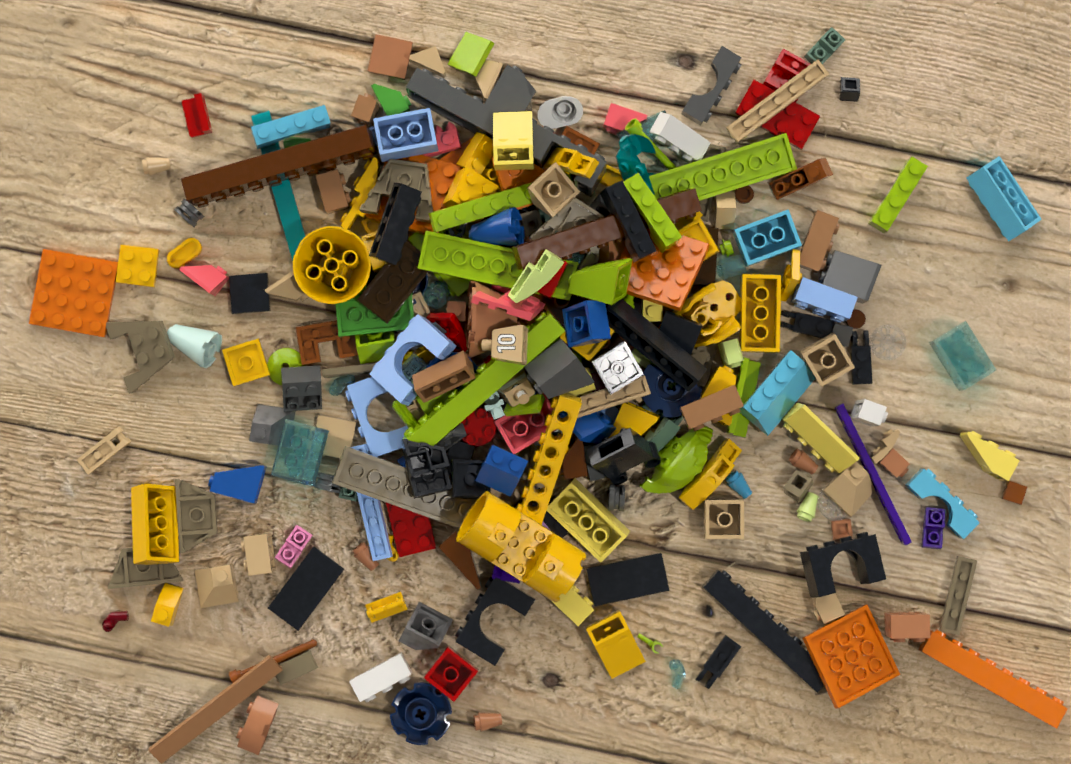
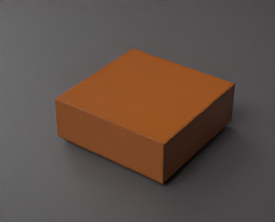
M1008 481L1002 499L1022 505L1027 486Z

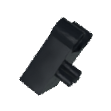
M622 428L620 433L611 438H603L601 443L587 450L591 466L611 479L612 484L615 485L626 482L628 480L626 471L641 463H644V466L647 468L656 467L661 463L656 444L647 441L631 428Z

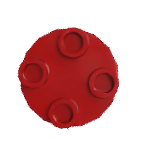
M477 408L461 422L467 434L463 441L477 447L492 441L497 429L492 414L485 409Z

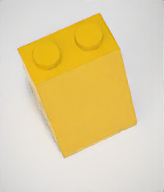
M725 365L717 367L703 389L700 399L736 385V375L733 374L734 370ZM729 413L722 415L723 419L718 422L726 427L730 426L732 416Z

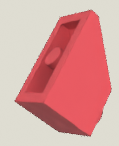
M611 103L603 128H606V132L617 135V132L623 133L626 131L625 127L632 119L636 118L642 124L646 121L647 115Z

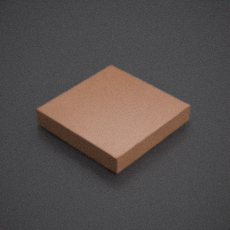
M376 34L368 72L405 80L413 42Z

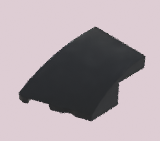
M402 439L404 459L414 499L451 490L452 485L447 472L450 465L445 448Z

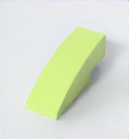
M546 249L536 265L530 262L527 264L508 296L515 303L528 298L551 280L564 264V261Z

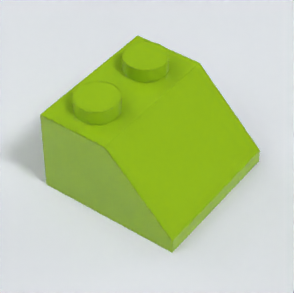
M395 332L355 335L360 364L380 361L385 351L396 342Z

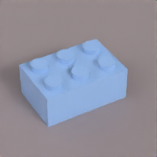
M430 108L373 118L382 162L389 161V159H400L439 151Z
M802 277L800 284L796 285L790 302L795 303L794 307L802 310L809 308L813 310L812 313L822 317L823 315H828L830 320L841 323L850 319L858 297Z

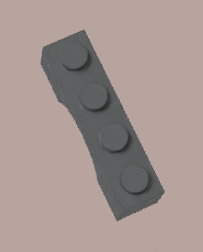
M722 46L711 63V67L716 74V86L707 94H692L681 114L700 126L703 121L707 123L712 115L710 109L713 105L717 107L722 99V96H720L723 89L727 90L732 80L729 78L732 73L737 74L742 66L739 63L742 57Z

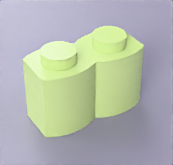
M738 338L718 344L723 366H728L731 369L741 366V362L744 359Z

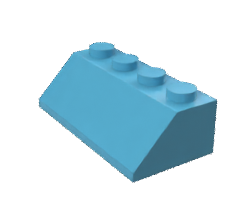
M1000 156L966 177L970 187L976 192L980 202L986 207L991 219L996 222L1001 234L1006 237L1008 242L1042 220Z
M790 350L745 402L744 406L740 408V413L768 436L816 378L806 362Z

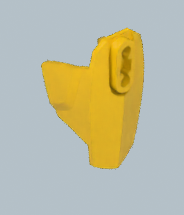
M724 280L711 283L685 300L681 311H672L675 314L703 324L694 348L719 343L741 329L739 322L735 319L736 315L741 311V298L733 285ZM727 293L730 294L729 300H726ZM711 304H716L715 309L711 311Z

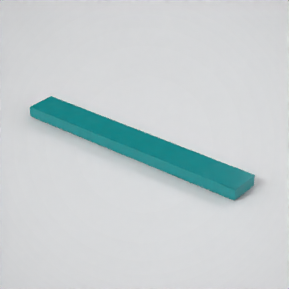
M270 111L251 116L254 126L272 121ZM279 142L261 148L262 155L281 150ZM289 180L282 181L281 185L271 188L293 261L299 243L306 235Z

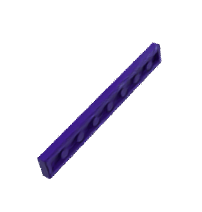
M844 404L836 406L834 409L864 469L871 478L875 492L901 544L908 545L912 543Z

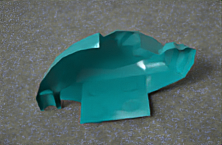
M636 134L623 136L619 140L620 149L616 154L618 168L623 181L639 173L648 188L655 195L649 176L655 173H648L645 164L641 163L637 157L641 152L656 154L652 143L648 138Z

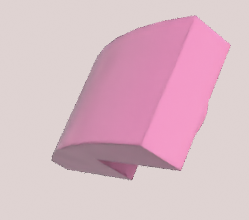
M296 525L275 556V559L291 569L313 535Z

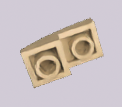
M889 429L882 434L883 438L879 441L884 447L878 446L871 451L872 456L870 458L873 464H877L892 449L900 434L898 429Z

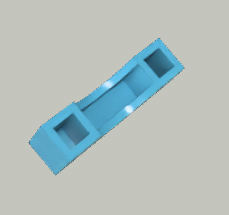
M325 105L252 126L251 132L257 149H261L297 134L314 133L330 128L331 122Z
M920 469L905 486L919 499L936 496L943 500L949 511V519L946 526L960 539H965L980 523L977 520L978 516L971 509L967 511L962 506L964 502L957 496L953 497L949 493L950 489L943 482L939 483L935 479L936 475L930 469Z

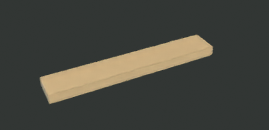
M816 60L727 126L726 130L735 142L739 143L829 76L828 71L819 60Z

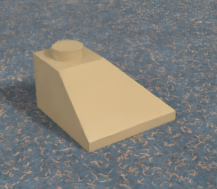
M485 60L475 77L484 102L488 99L504 71L503 64L500 62Z
M293 271L265 289L266 293L273 297L294 301L302 300V302L310 298L297 284Z
M855 462L843 472L838 473L823 492L851 518L873 494L875 488L868 472Z
M233 564L195 570L201 608L239 602Z

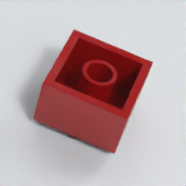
M448 645L426 673L424 679L455 702L479 669Z

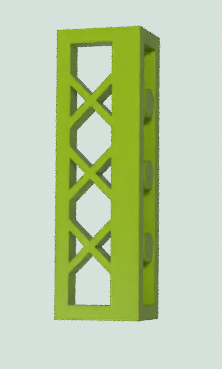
M745 357L743 358L744 361L741 362L736 389L743 405L756 390L761 365L760 362L749 360L750 358ZM740 412L732 415V423L727 427L726 434L746 438L749 420Z

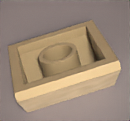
M556 162L527 187L532 203L550 217H554L580 193Z

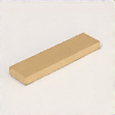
M646 377L637 378L611 395L605 388L581 396L582 405L577 418L651 394Z

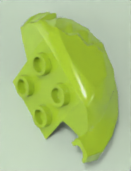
M705 426L696 431L691 429L680 438L674 436L658 452L661 463L655 467L652 478L645 477L644 483L639 486L645 492L661 494L674 492L691 483L695 479L694 477L702 472L707 461V444L712 441L713 429Z

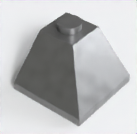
M258 404L252 421L249 441L290 447L296 411L284 412L282 407Z
M419 602L399 642L414 650L439 648L453 619Z

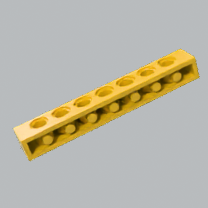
M567 393L552 399L551 408L553 410L551 415L548 414L546 417L545 426L547 428L545 433H541L539 439L541 446L539 451H535L533 457L535 462L534 468L529 469L527 476L529 483L528 486L523 487L521 497H523L522 504L517 506L518 511L541 525L582 405L580 397ZM561 411H565L568 413V415L565 418H559L557 416L558 413ZM555 429L562 431L559 436L551 434ZM549 447H553L556 449V451L552 454H548L545 452L546 449ZM547 465L550 469L543 472L540 470V467ZM542 483L544 487L542 489H535L534 485ZM531 501L538 502L535 507H530L528 503Z

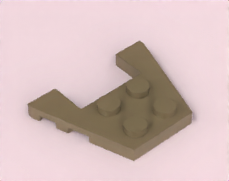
M389 159L378 177L375 187L370 190L365 203H362L360 211L362 213L378 215L382 196L389 197L394 183H402L422 191L421 202L417 208L415 219L431 223L428 213L433 212L428 165Z
M573 198L554 217H551L533 233L529 239L535 240L553 234L555 231L559 232L604 217V215L577 198ZM597 246L591 247V251L585 254L577 269L580 270L585 266L596 264L599 260L600 248H597Z
M163 321L106 323L110 340L128 334L140 368L139 372L123 377L129 394L136 392L142 384L150 380V377L175 358Z

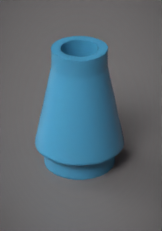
M735 470L726 477L727 485L742 496L743 499L752 494V490L749 488L741 472L739 473Z

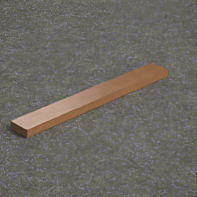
M271 655L267 656L149 748V752L162 764L282 671V667Z

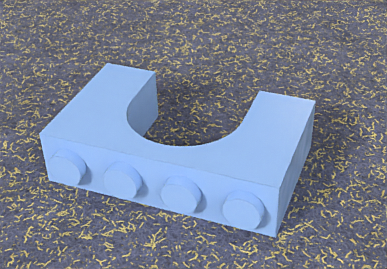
M419 314L409 321L408 327L397 336L396 342L385 351L383 358L373 366L370 373L395 399L407 406L415 399L417 393L414 390V385L405 377L402 370V361L406 352L414 346L424 345L437 358L445 360L457 347L429 320Z
M373 377L347 385L348 390L345 393L348 401H352L354 408L351 410L354 419H358L361 426L358 427L361 438L365 437L369 454L379 457L402 449L403 434L408 429L407 426L390 432H380L371 426L367 418V410L371 401L380 395L388 393V391Z

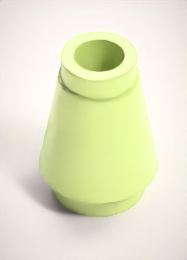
M811 492L807 493L796 511L798 513L797 518L807 522H811L812 518H815L818 495Z

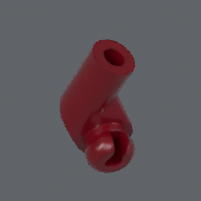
M128 611L110 612L102 623L103 630L111 632L118 621H128Z

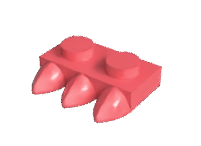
M448 122L444 132L441 127L436 125L435 134L439 151L423 155L433 157L462 148L456 126Z

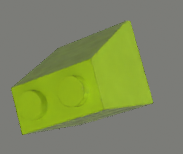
M627 258L583 267L570 275L568 279V293L613 305L627 294L633 259Z

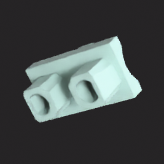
M496 391L485 401L487 405L484 406L486 411H491L494 420L505 416L501 407L504 404L503 399L499 400V393Z

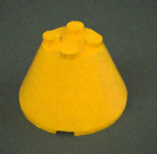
M327 226L312 231L299 243L293 258V273L301 290L313 300L325 304H339L354 298L363 290L370 276L371 259L366 245L355 233L342 227Z

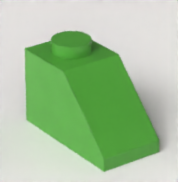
M377 84L371 85L387 116L410 112L409 106H411L407 95L403 96L400 91Z

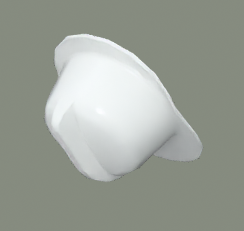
M561 96L548 100L538 110L540 124L551 129L575 124L583 115V107L580 101L570 96Z

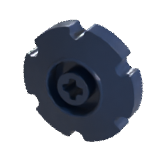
M649 364L643 371L644 375L642 376L646 377L651 394L643 396L642 400L652 412L660 409L664 417L682 416L680 407L700 399L702 387H698L697 384L688 392L657 366ZM668 381L669 383H675L674 391L667 390Z
M416 682L412 690L404 687L397 693L391 704L396 709L394 713L390 714L393 729L397 735L404 733L407 736L406 742L414 745H427L428 739L431 737L436 741L439 740L446 733L451 723L446 718L447 715L452 714L450 700L443 693H436V687L431 683ZM418 709L426 712L424 718L416 715Z

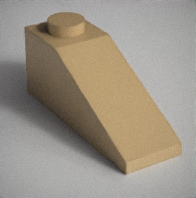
M835 593L813 598V606L815 608L813 614L817 621L826 624L845 615Z

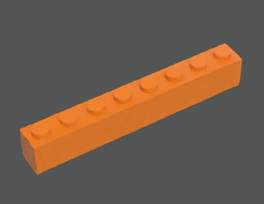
M937 629L935 632L930 630V638H925V642H922L918 649L919 651L1050 726L1058 728L1068 708L1063 706L1064 702L1055 696L1053 699L1047 697L1046 694L1048 692L1039 687L1036 689L1031 688L1029 681L1021 677L1017 680L1012 677L1013 672L1004 667L1002 670L996 668L997 663L986 658L984 661L979 658L980 654L972 649H969V651L963 649L962 643L955 639L952 641L945 638L946 634Z

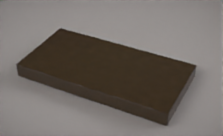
M408 241L403 244L400 261L396 265L385 263L357 299L358 302L386 324L389 323L429 272L418 269L421 251Z

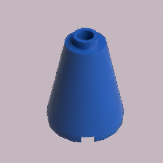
M516 207L509 208L472 225L471 230H469L470 240L503 246L523 244L525 230L524 226L520 227L519 220H522V217Z

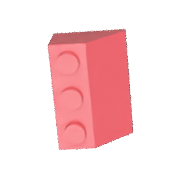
M544 393L542 394L545 400L540 413L507 417L505 415L494 421L512 454L515 455L539 441L541 433H545L547 428L545 420L548 414L551 415L553 408H551V401Z

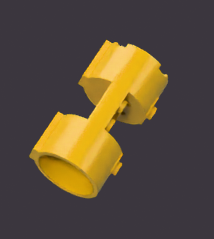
M488 491L483 493L475 504L471 506L463 519L456 537L457 542L553 602H558L561 594L566 595L581 573L583 568L580 564L581 561L586 559L585 552Z

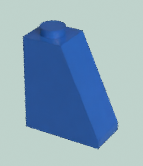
M260 465L216 472L209 479L208 486L211 487L210 492L255 504L259 497L267 466Z

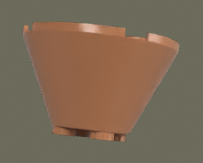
M473 280L469 282L467 295L469 297V307L466 310L465 339L467 350H469V353L466 354L468 358L487 352L482 351L481 343L483 339H492V331L494 329L521 325V322H518V317L506 314V309L498 307L493 310L488 308V304L480 301L478 305L471 303L473 295L478 291L497 299L503 296L495 290Z

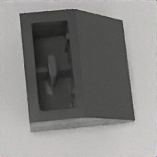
M320 365L281 368L284 412L322 409Z

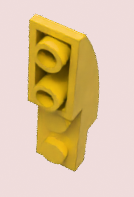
M559 147L551 151L543 166L548 169L556 162L565 174L570 175L572 173L590 179L599 161L582 155L577 150Z
M375 157L372 161L370 159L364 166L366 171L362 177L358 176L354 182V190L360 195L353 198L350 204L352 208L349 213L345 212L340 220L342 223L341 227L349 231L358 216L364 220L366 219L365 213L360 211V207L367 200L370 190L378 182L379 161Z
M725 438L702 469V472L694 477L695 479L686 486L678 498L691 510H694L728 476L735 466L733 462L742 450L731 439Z

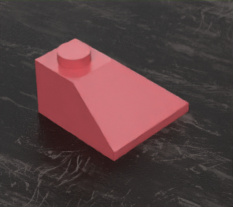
M212 265L184 266L179 269L214 296L219 293L229 280L226 276L227 271L219 265L216 268Z

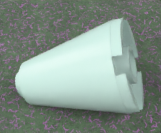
M175 324L173 327L171 326L167 331L170 343L200 367H210L216 360L213 357L215 352H220L222 335L218 332Z

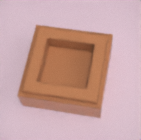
M851 519L831 521L833 540H840V538L847 536L853 538Z

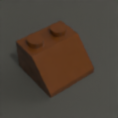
M579 439L576 440L564 456L559 471L560 476H564V479L588 476L583 441Z

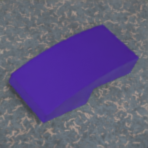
M926 507L922 548L942 549L945 509Z

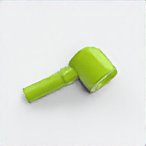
M640 633L637 636L647 643L654 653L659 654V652L654 650V646L657 644L663 647L659 641L649 640Z

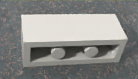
M660 112L650 130V133L655 136L654 139L661 144L666 143L670 151L682 154L681 158L689 163L702 160L711 143L667 113Z
M867 399L855 401L850 418L870 427L880 426L887 418L888 412H885L887 407Z
M401 652L351 679L349 682L359 701L365 700L367 703L376 698V693L380 691L386 693L393 689L392 685L398 681L400 684L408 681L412 671Z

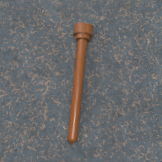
M314 639L273 658L277 663H280L316 647L317 641ZM254 666L243 671L235 669L229 672L232 683Z

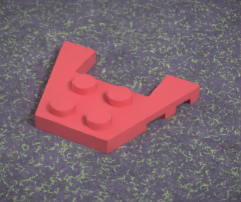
M492 285L491 288L504 293L499 299L478 291L471 300V303L477 305L479 301L486 303L488 308L493 310L498 307L506 309V314L529 321L540 314L545 306L543 302L533 296L515 303L508 296L511 291L510 288Z

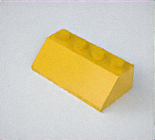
M144 483L132 487L133 564L156 565L178 563L179 544L175 486Z

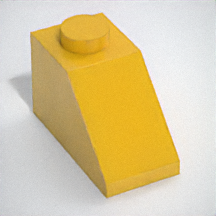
M168 583L164 584L156 602L151 622L168 627L174 624L184 588Z

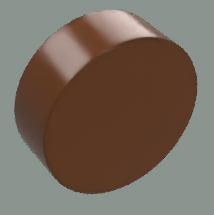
M749 185L735 190V199L740 204H747L754 197V191Z
M853 310L850 319L846 320L847 325L853 327V329L861 328L866 321L865 314L860 310Z

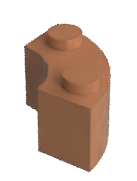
M260 696L256 697L255 702H250L246 711L249 713L244 728L240 727L236 737L239 739L237 747L259 755L276 715L278 703Z

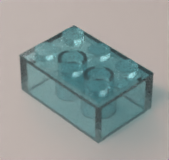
M966 321L959 323L929 342L959 391L969 388L996 371V368Z
M285 419L271 475L296 483L315 486L329 430Z

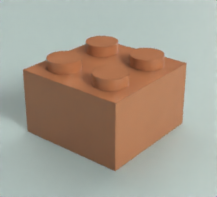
M884 612L885 636L889 637L890 640L905 642V638H909L913 642H925V638H930V614L924 612Z

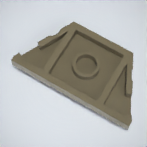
M175 479L179 553H185L218 533L216 494L180 479Z
M123 548L113 571L112 579L108 584V589L181 582L183 577L174 563L156 565L133 564V548Z

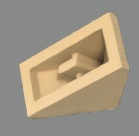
M436 46L410 55V63L445 78V69Z
M728 191L715 196V228H719V230H734L736 215L735 191Z

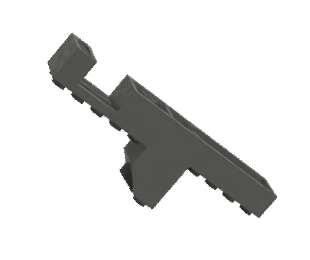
M509 65L504 69L485 104L477 96L470 97L467 95V92L462 88L450 86L447 80L435 78L432 72L424 68L423 70L417 68L406 86L410 99L426 108H430L437 114L474 134L476 132L483 133L493 139V113L532 111V98L536 93L534 87L525 78L524 73H522L523 71L517 66L511 67ZM532 118L534 164L541 169L551 151L559 147L577 150L582 155L599 161L590 179L578 175L575 177L577 189L592 197L606 173L607 162L604 161L605 158L597 153L591 154L581 144L575 145L571 143V139L564 135H556L553 129L548 126L542 127L538 125V122Z

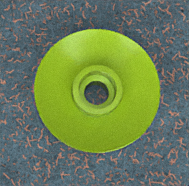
M278 349L268 360L267 365L270 371V378L279 385H282L281 368L284 363H288L289 367L305 366L301 363L300 353L294 349Z

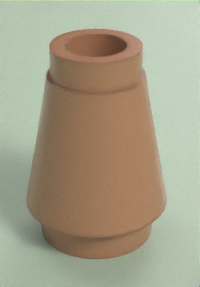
M794 450L789 458L792 466L810 474H814L818 469V465L804 450Z
M362 542L352 550L355 554L354 557L370 571L379 565L377 561L372 560L369 544L366 545L365 542Z
M478 713V715H473L475 731L480 730L482 732L502 725L501 713Z

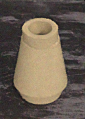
M146 157V159L142 160L144 175L149 174L151 176L171 169L169 158Z

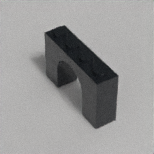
M868 532L856 534L857 538L852 539L851 536L842 537L840 542L835 543L834 540L823 542L822 547L812 545L806 547L807 551L800 552L810 598H818L836 593L831 565L834 557L841 551L848 553L854 559L860 584H871L886 580L876 534L868 535Z
M490 576L485 585L488 589L484 595L479 594L475 601L477 607L474 611L470 609L465 618L468 622L464 628L459 627L455 637H457L456 643L496 666L505 651V647L488 638L483 633L480 627L482 612L488 606L500 603L526 616L535 598L507 581H502L500 578L492 579Z

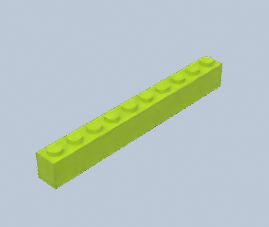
M549 310L538 314L535 318L536 321L532 325L528 324L525 326L528 328L527 364L565 332L564 327ZM491 357L492 360L487 364L483 363L477 368L475 379L462 384L458 389L455 388L447 395L448 398L444 402H438L432 408L433 411L429 415H423L414 428L410 427L404 432L403 439L418 443H428L434 446L526 365L498 361Z

